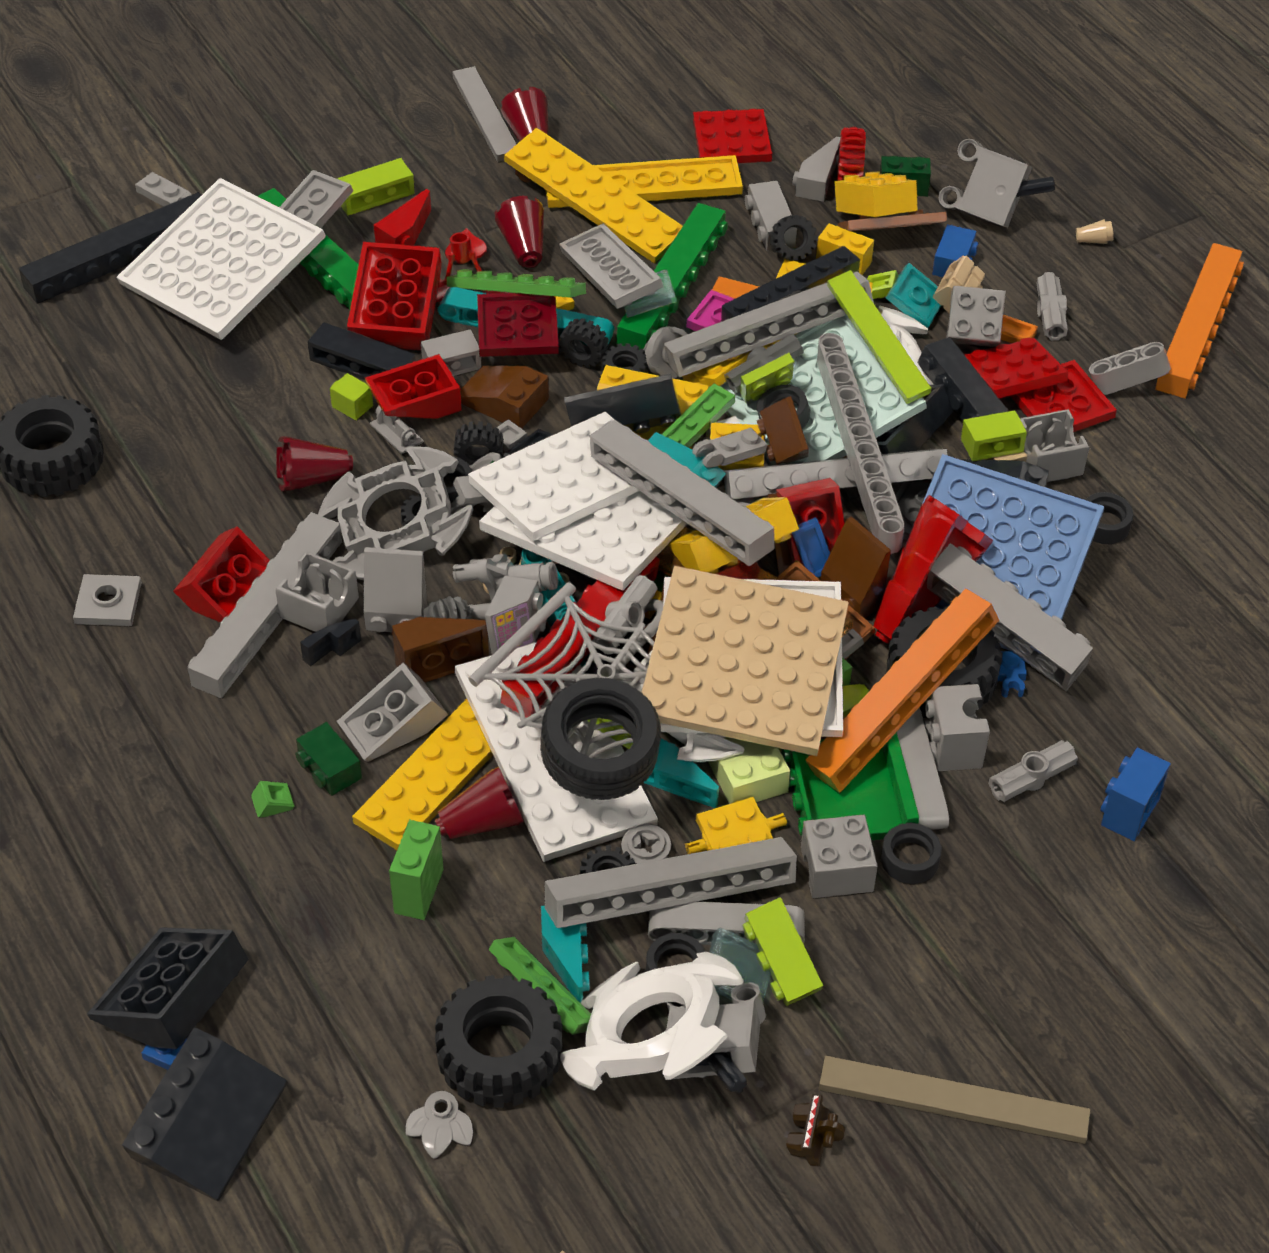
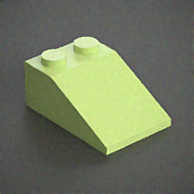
M725 737L724 739L743 746L744 752L723 760L708 761L729 804L750 797H754L755 801L758 802L788 793L790 769L777 747Z

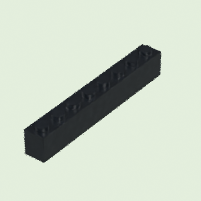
M197 192L19 267L23 288L38 304L131 264L202 195L200 192Z

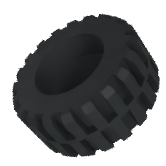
M42 395V398L38 399L32 397L23 404L19 402L14 405L12 411L7 410L1 417L0 471L6 482L10 483L15 489L19 491L23 489L24 493L32 496L36 493L40 497H48L49 494H55L56 496L64 495L63 492L68 490L73 492L79 488V485L88 483L91 480V475L95 476L100 469L104 458V448L95 415L91 413V410L73 398L68 400L65 396L61 395L56 397ZM47 442H64L55 448L34 450L35 447Z
M930 607L926 612L920 610L913 613L911 618L908 616L900 622V626L895 628L890 640L886 673L907 652L912 643L919 639L930 627L931 623L948 607H944V609ZM992 629L963 659L962 663L966 667L953 670L939 685V687L978 684L982 700L977 701L979 709L991 699L993 691L996 689L1002 661L1001 645L999 639L994 637L995 633ZM924 702V703L920 706V710H921L922 712H925V713H926V711H925V702Z
M495 975L485 976V980L480 982L474 979L466 983V989L463 990L460 987L451 994L452 1001L447 1000L444 1002L440 1009L441 1015L437 1017L435 1023L438 1066L441 1074L445 1075V1082L451 1089L457 1088L458 1095L465 1100L472 1097L474 1098V1104L485 1106L486 1102L493 1103L494 1108H504V1103L509 1102L516 1106L522 1104L523 1098L527 1096L530 1099L540 1094V1086L547 1088L553 1081V1074L558 1072L561 1065L562 1022L560 1015L557 1014V1006L554 1001L547 999V993L540 987L533 989L532 982L523 978L519 982L514 980V976L504 975L503 978L495 979ZM493 1025L513 1026L524 1032L530 1039L521 1050L504 1057L483 1055L468 1044L476 1033Z

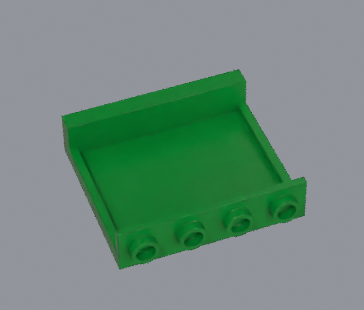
M897 732L840 793L814 775L805 761L810 754L781 749L785 762L789 764V787L794 786L795 793L792 794L793 807L795 811L800 812L801 816L798 818L800 836H802L803 822L807 820L865 814L871 841L884 839L889 830L899 824L919 823V814Z

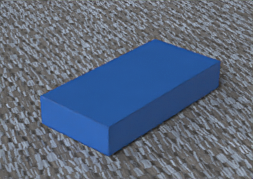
M815 517L799 524V529L791 534L803 566L819 578L830 555V551L820 524Z

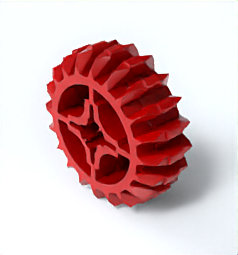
M850 127L841 130L837 181L844 180L846 175H859V177H863L866 132L862 128Z

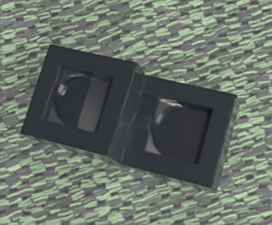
M351 619L335 623L306 637L300 642L303 661L311 667L331 651H334L339 656L343 655L361 641L359 621Z

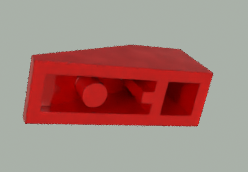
M425 189L374 224L375 243L414 246L431 212L430 190Z

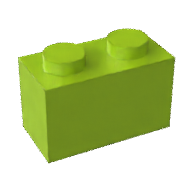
M1014 410L964 419L961 441L971 460L977 461L1024 452L1027 431Z

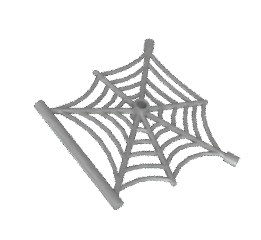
M567 582L484 662L468 680L475 687L483 680L495 682L511 696L517 706L521 720L517 723V727L530 726L541 729L542 724L535 723L534 721L541 717L543 718L546 707L540 710L533 692L523 680H537L546 691L549 702L552 701L553 695L543 680L557 681L561 690L565 687L562 681L577 682L597 677L616 680L634 679L630 683L631 686H634L641 678L646 677L648 668L641 664L629 650L633 645L642 656L650 661L651 656L637 644L636 640L641 634L651 646H654V641L644 631L645 624L640 623L638 627H623L612 625L590 616L571 601L570 596L576 591V588L573 584ZM564 602L566 603L567 610L564 621L556 636L545 649L516 668L503 673H492ZM578 613L587 620L602 627L633 632L629 639L613 638L599 634L584 626ZM571 614L575 624L571 638L562 653L551 663L532 674H517L516 672L535 663L554 646L568 624ZM579 630L584 642L578 656L569 666L557 673L542 674L551 669L567 654ZM588 633L602 640L624 643L625 645L622 649L608 648L592 642ZM586 648H588L590 656L586 665L577 674H565L580 661ZM595 648L618 655L615 659L597 653ZM627 655L643 671L632 672L624 667L621 661ZM601 659L607 662H611L612 664H603ZM594 660L598 668L597 674H584ZM619 667L624 673H616L615 670ZM500 680H517L528 693L536 713L525 718L522 705L515 693ZM597 718L590 719L589 722L588 720L582 721L587 727L585 737L576 726L572 728L583 743L580 753L587 755L590 744L606 737L628 733L624 728L605 732L592 738L594 730L620 725L614 721L596 724ZM632 738L613 742L596 750L588 757L595 758L597 755L614 747L633 743Z

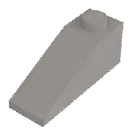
M835 137L804 160L799 172L795 171L792 185L796 186V197L824 202L839 158L840 137Z

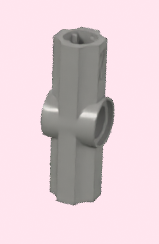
M1045 272L1044 275L1037 278V314L1039 318H1042L1044 336H1047L1050 341H1059L1060 338L1067 335L1068 330L1066 322L1067 299L1066 295H1062L1059 277H1056L1053 272Z
M642 575L636 576L620 600L608 604L604 622L623 627H638L640 623H643L645 617L644 609L658 589L654 581ZM602 626L597 630V633L613 638H624L628 633ZM596 637L592 639V642L608 648L617 649L620 644Z
M1061 740L1040 752L1030 751L1025 753L1021 762L990 777L988 784L994 797L998 801L1002 800L1005 802L1026 790L1035 791L1043 787L1045 780L1075 765L1078 757L1075 754L1074 747L1068 741L1064 742Z

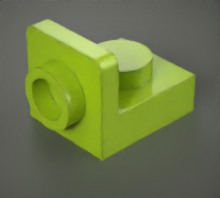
M896 270L868 276L867 280L873 282V299L887 296L899 277Z

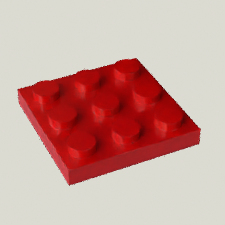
M764 109L693 112V124L699 158L736 155L737 163L772 162V150Z
M1023 338L1018 342L999 344L994 348L975 350L965 355L998 398L1068 381V371L1035 338Z
M1075 360L1061 364L1068 371V381L1010 395L1027 417L1069 409L1074 418L1073 432L1113 419L1117 412V409Z

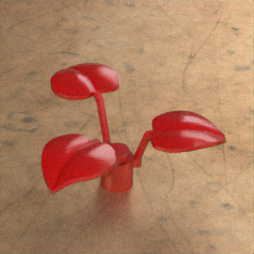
M467 228L450 237V244L445 250V256L449 260L444 280L440 278L436 302L441 301L446 291L450 288L447 287V277L451 276L453 261L464 264L472 260L477 272L482 271L477 259L487 252V246L484 241L473 235ZM482 290V293L486 294L511 293Z

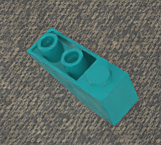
M541 906L542 951L570 993L579 1002H582L583 991H589V972H582V964L588 963L587 944H581V936H587L586 923L557 928L547 913L545 906Z

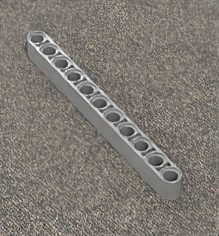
M826 333L821 335L818 341L817 364L872 534L891 549V554L897 553L902 548L904 520L843 340L837 334Z

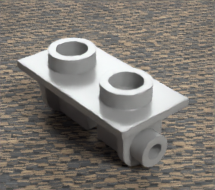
M380 406L376 408L377 419L370 422V425L401 454L406 453L408 447H416L424 442L415 433V430L407 426L399 417L385 416Z

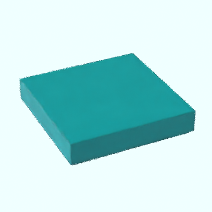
M910 263L903 268L886 296V299L904 314L916 319L927 328L941 307L933 298L938 286Z

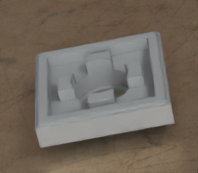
M84 574L73 615L74 624L132 626L142 584L141 577ZM102 592L105 595H116L109 601H100L98 599V595Z

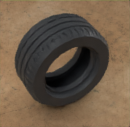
M611 678L583 679L564 687L549 702L542 719L540 751L543 764L549 775L563 789L576 794V796L591 800L615 799L637 790L652 774L659 752L661 726L655 707L652 706V702L637 688L623 681ZM593 718L609 719L626 729L632 737L633 744L629 750L618 757L597 759L578 752L569 742L567 735L574 726L582 721Z

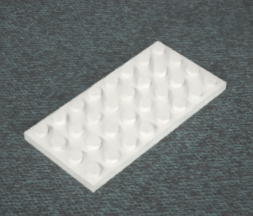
M536 643L516 648L492 673H503L516 668L524 655L529 656ZM491 656L455 666V674L543 862L623 837L629 829L643 824L657 826L658 818L642 786H639L637 790L623 797L611 798L609 800H591L570 793L552 779L541 757V729L530 726L517 727V723L521 721L520 715L500 703L502 689L495 682L483 680L475 687L468 680ZM579 665L572 674H577L582 667ZM565 681L564 685L566 687L576 681ZM560 687L553 694V697L557 695L559 691H562ZM548 699V701L540 708V710H542L543 708H545V707L548 706V704H549V699ZM541 717L534 722L542 724L543 718ZM581 722L577 728L585 737L587 727ZM598 729L594 730L592 738L603 733ZM574 731L569 737V741L580 752L583 743ZM606 737L589 745L586 756L616 741ZM617 746L597 755L595 758L609 759L618 757L624 753V750L621 746Z

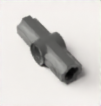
M794 334L786 336L767 349L763 346L757 347L749 353L746 362L724 374L725 380L735 394L739 393L741 376L787 353H790L792 358L795 359L804 353L803 347Z

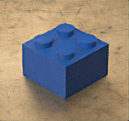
M1138 747L1131 758L1125 756L1118 770L1121 774L1118 778L1112 777L1105 790V793L1108 795L1100 809L1104 813L1101 825L1135 841L1160 800L1171 763Z

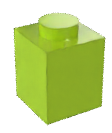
M348 373L338 381H335L330 387L332 407L354 420L359 419L373 406V396L368 385Z

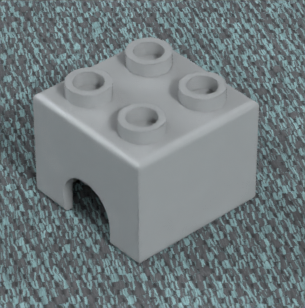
M953 286L946 338L950 337L957 344L996 347L999 345L1006 291Z
M1069 409L1020 418L1027 431L1024 452L1027 455L1026 462L1049 470L1047 482L1083 475L1089 446L1084 436H1080L1079 443L1076 442L1073 433L1074 418Z
M307 551L298 561V573L292 585L288 586V580L284 578L275 590L280 618L315 632L341 622L359 599L355 570Z
M978 684L938 687L931 694V699L925 701L927 718H923L930 739L929 743L937 771L979 769L983 767L990 729L987 719H977L975 714L976 710L979 709L977 701L982 700Z
M865 814L803 822L801 851L804 862H808L809 887L812 898L874 891L877 862Z

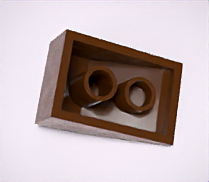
M483 365L460 389L461 404L502 423L510 420L522 429L548 401L549 376L527 366Z
M849 517L821 571V581L841 582V599L848 601V605L863 618H867L880 608L886 590L891 549L853 517Z
M417 617L392 625L395 663L397 667L405 663L421 677L424 683L455 673V666L489 656L486 620Z

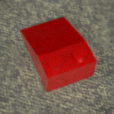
M440 354L365 378V382L385 416L438 419L462 411L460 386Z
M831 478L777 489V497H787L798 525L816 517L831 553L845 524L839 485ZM791 534L787 544L792 563L797 560L803 565Z

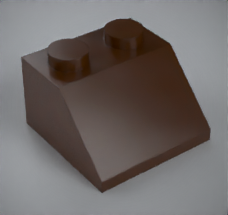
M791 396L760 411L761 419L756 421L761 436L767 435L770 445H767L766 452L770 462L775 460L776 465H782L808 457L809 449Z

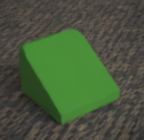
M260 781L252 793L257 816L260 818L293 810L295 807L287 783Z

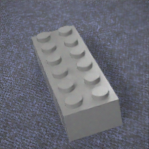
M950 543L932 566L928 574L927 589L949 605L965 588L990 602L1000 620L992 628L995 633L994 637H997L1001 644L1013 653H1016L1063 690L1067 691L1088 665L1093 650L1089 640L1079 633L1073 634L1066 628V624L1056 616L1050 617L1042 611L1043 608L1038 602L1031 598H1028V600L1018 593L1019 590L1012 583L1001 581L995 576V572L985 564L979 565L971 559L972 556L966 549L960 546L956 548Z

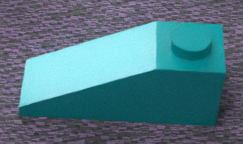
M657 432L648 440L653 446L667 453L681 465L688 467L690 471L700 478L707 480L715 488L719 486L726 475L718 466L706 468L702 463L705 456L696 457L692 449Z
M660 738L655 768L644 783L716 808L718 805L719 786L693 761L677 760L679 748L675 744Z

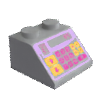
M504 576L485 614L492 655L542 608L543 594L539 592L537 580ZM546 620L517 648L535 643L540 631L543 632L545 629Z

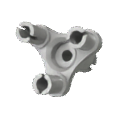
M497 554L493 558L472 559L469 564H455L453 566V569L457 570L453 571V578L456 583L479 580L481 583L484 582L491 602L505 575L537 580L539 592L545 591L547 588L554 590L558 586V574L554 562H548L546 565L544 563H533L514 566L506 554ZM491 603L468 605L471 608L472 619L485 620V614Z

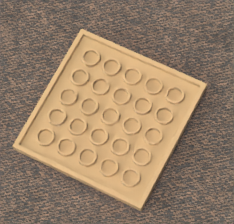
M674 566L642 693L652 702V706L655 707L658 713L660 723L817 756L849 602Z

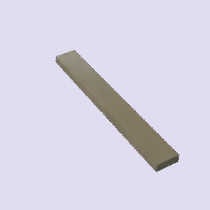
M825 1056L819 1084V1090L1083 1144L1087 1140L1089 1108Z

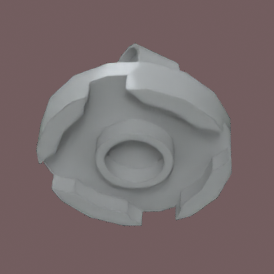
M676 327L660 328L653 333L643 350L646 354L648 367L654 375L671 374L673 379L678 377L669 365L664 343L687 335L684 330Z

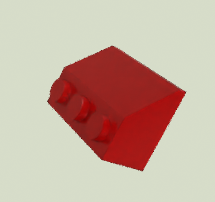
M237 526L221 533L173 592L193 612L221 623L234 610L237 601L249 591L253 581L265 571L270 560Z

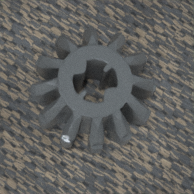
M451 596L445 599L439 598V601L429 603V606L423 610V617L472 619L471 608L468 606L467 600H462L458 596L455 598Z

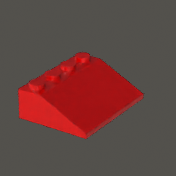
M363 242L347 330L401 349L421 350V341L430 339L442 270L440 248Z

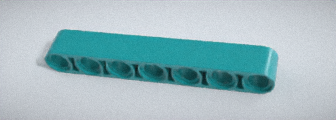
M451 287L446 291L438 307V313L447 321L478 327L477 294L486 293ZM556 308L558 341L570 321L577 318L580 321L583 318L586 319V322H589V320L593 321L595 326L598 324L601 327L600 330L605 331V337L609 339L608 344L610 343L615 327L608 319Z

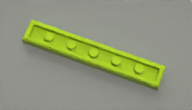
M849 270L828 280V288L906 404L930 394V385L853 272Z

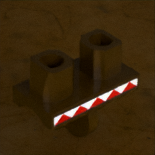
M812 1094L810 1103L795 1104L793 1121L796 1126L805 1127L804 1133L790 1132L786 1143L791 1155L806 1157L810 1166H820L823 1147L832 1148L833 1141H840L845 1136V1127L837 1122L838 1115L831 1113L829 1109L824 1107L822 1104L823 1096Z

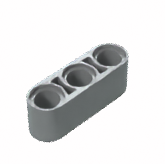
M1152 342L1098 360L1089 367V372L1095 385L1106 395L1164 376L1170 371L1171 366L1164 345L1160 342Z

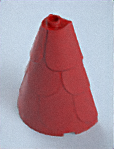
M928 495L921 505L907 543L902 550L893 579L889 580L873 625L877 629L875 635L889 644L895 628L900 626L901 621L908 616L911 618L912 614L922 610L926 612L928 608L935 607L942 600L927 589V580L935 561L950 543L956 548L960 546L966 549L971 554V559L976 562L991 545L993 539L968 523L958 513L931 495Z

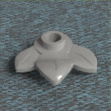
M437 1091L427 1098L424 1107L410 1114L406 1123V1136H422L425 1150L431 1158L436 1159L447 1149L451 1140L461 1145L469 1146L473 1138V1128L469 1116L458 1110L456 1098L449 1092ZM439 1102H444L448 1105L447 1110L443 1113L435 1110V1106Z

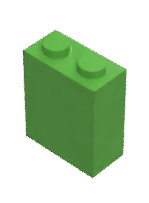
M409 819L389 869L395 914L425 920L444 870L440 826Z

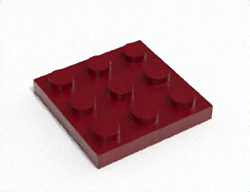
M523 293L477 294L479 357L559 354L555 296Z

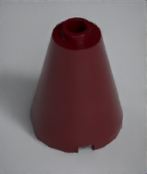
M529 87V90L521 91V88H518L503 98L501 113L519 142L535 128L548 135V101L541 89Z
M517 196L505 200L501 203L500 210L498 212L497 210L495 211L496 224L518 264L526 268H533L543 258V204L536 198L535 201L529 200L528 196Z
M281 436L278 441L283 442L282 447H277L276 474L277 478L283 479L284 484L279 485L281 491H291L339 479L348 471L353 470V457L348 455L346 449L287 436Z
M499 767L491 769L437 811L439 818L435 819L436 825L440 826L441 835L445 836L448 834L450 840L519 825V823L524 821Z

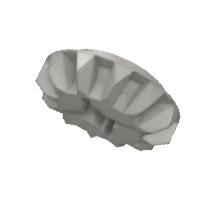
M642 824L629 829L624 834L621 847L623 854L627 851L630 854V859L633 858L635 863L639 864L667 858L671 850V841L668 834L662 828L652 824ZM641 839L647 846H651V853L647 852L644 848L641 849Z

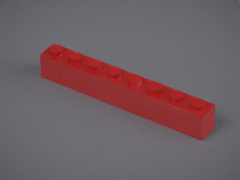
M655 557L639 575L654 581L657 577L660 559ZM597 580L593 586L588 585L581 599L574 603L590 616L604 622L608 604L613 601H619L631 583L624 590H620ZM578 613L583 625L597 632L600 625L587 620ZM571 614L568 624L554 646L535 663L516 672L517 674H532L551 663L562 653L571 638L575 624ZM564 617L554 622L550 633L545 638L541 637L536 642L533 651L529 656L524 655L517 667L534 658L547 647L556 636L564 621ZM579 630L567 654L551 669L542 674H555L569 666L578 656L584 642ZM588 633V635H589V637H590V639H591V641H592V639L594 638V636H592L591 634ZM586 648L583 657L580 659V661L570 671L566 672L565 674H572L573 671L581 664V662L589 655L590 652L588 648ZM502 680L515 693L522 705L526 718L536 713L528 693L517 680ZM523 680L533 692L539 708H541L548 701L546 691L537 680ZM543 680L551 690L552 695L560 687L557 681ZM502 689L500 703L519 713L511 696Z

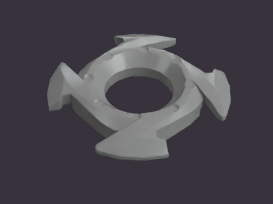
M410 446L407 448V452L415 465H408L406 461H401L355 478L349 471L344 474L324 498L318 515L328 519L338 516L344 543L348 550L344 557H336L332 562L355 570L356 578L364 580L365 547L423 552L436 547L438 554L444 555L459 540L467 528L474 510L472 505H467L451 515V503L443 478L447 473H454L458 465L456 458L444 451L430 447ZM396 489H410L421 495L422 502L419 512L405 526L393 531L380 532L372 530L366 525L368 509L383 494Z

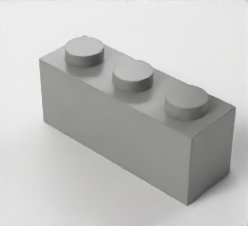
M778 181L749 184L748 195H745L746 209L751 211L752 224L758 228L759 241L764 243L766 251H772L773 246L770 245L772 227L781 218L790 216L791 212ZM795 227L789 228L784 234L785 244L789 248L796 247L797 228Z

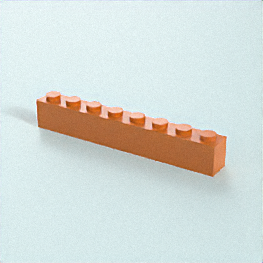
M1216 243L1212 244L1167 352L1171 369L1166 375L1157 379L1155 390L1186 399L1189 389H1195L1199 378L1196 372H1202L1206 360L1203 355L1208 357L1212 346V341H1209V339L1215 340L1219 325H1216V323L1221 324L1225 309L1222 307H1228L1232 295L1229 291L1234 292L1238 277L1241 275L1244 262L1240 261L1243 251Z
M966 588L958 597L954 598L949 607L931 623L930 627L921 637L912 643L907 652L892 665L891 669L880 681L875 683L866 696L851 709V712L843 719V736L826 737L819 745L817 756L810 755L805 760L814 775L840 793L1000 621L992 604Z

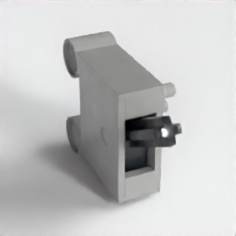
M965 139L958 146V155L966 162L976 163L966 190L963 193L959 188L947 186L940 191L938 198L940 204L945 208L952 210L960 209L1008 228L1020 197L1052 192L1055 190V180L1052 176L1027 180L1032 166L983 148L979 142L973 139ZM975 145V155L968 158L966 156L967 147ZM955 191L957 200L950 205L947 202V196L950 192Z
M743 983L737 985L732 990L733 1004L719 1005L714 1024L724 1031L728 1037L712 1054L693 1068L673 1079L703 1078L705 1076L718 1075L730 1092L735 1091L737 1094L743 1092V1087L747 1085V1080L742 1073L756 1072L760 1024L766 1018L760 988L757 984ZM667 1002L669 1016L666 1031L672 1028L685 1014V1005L677 1002Z

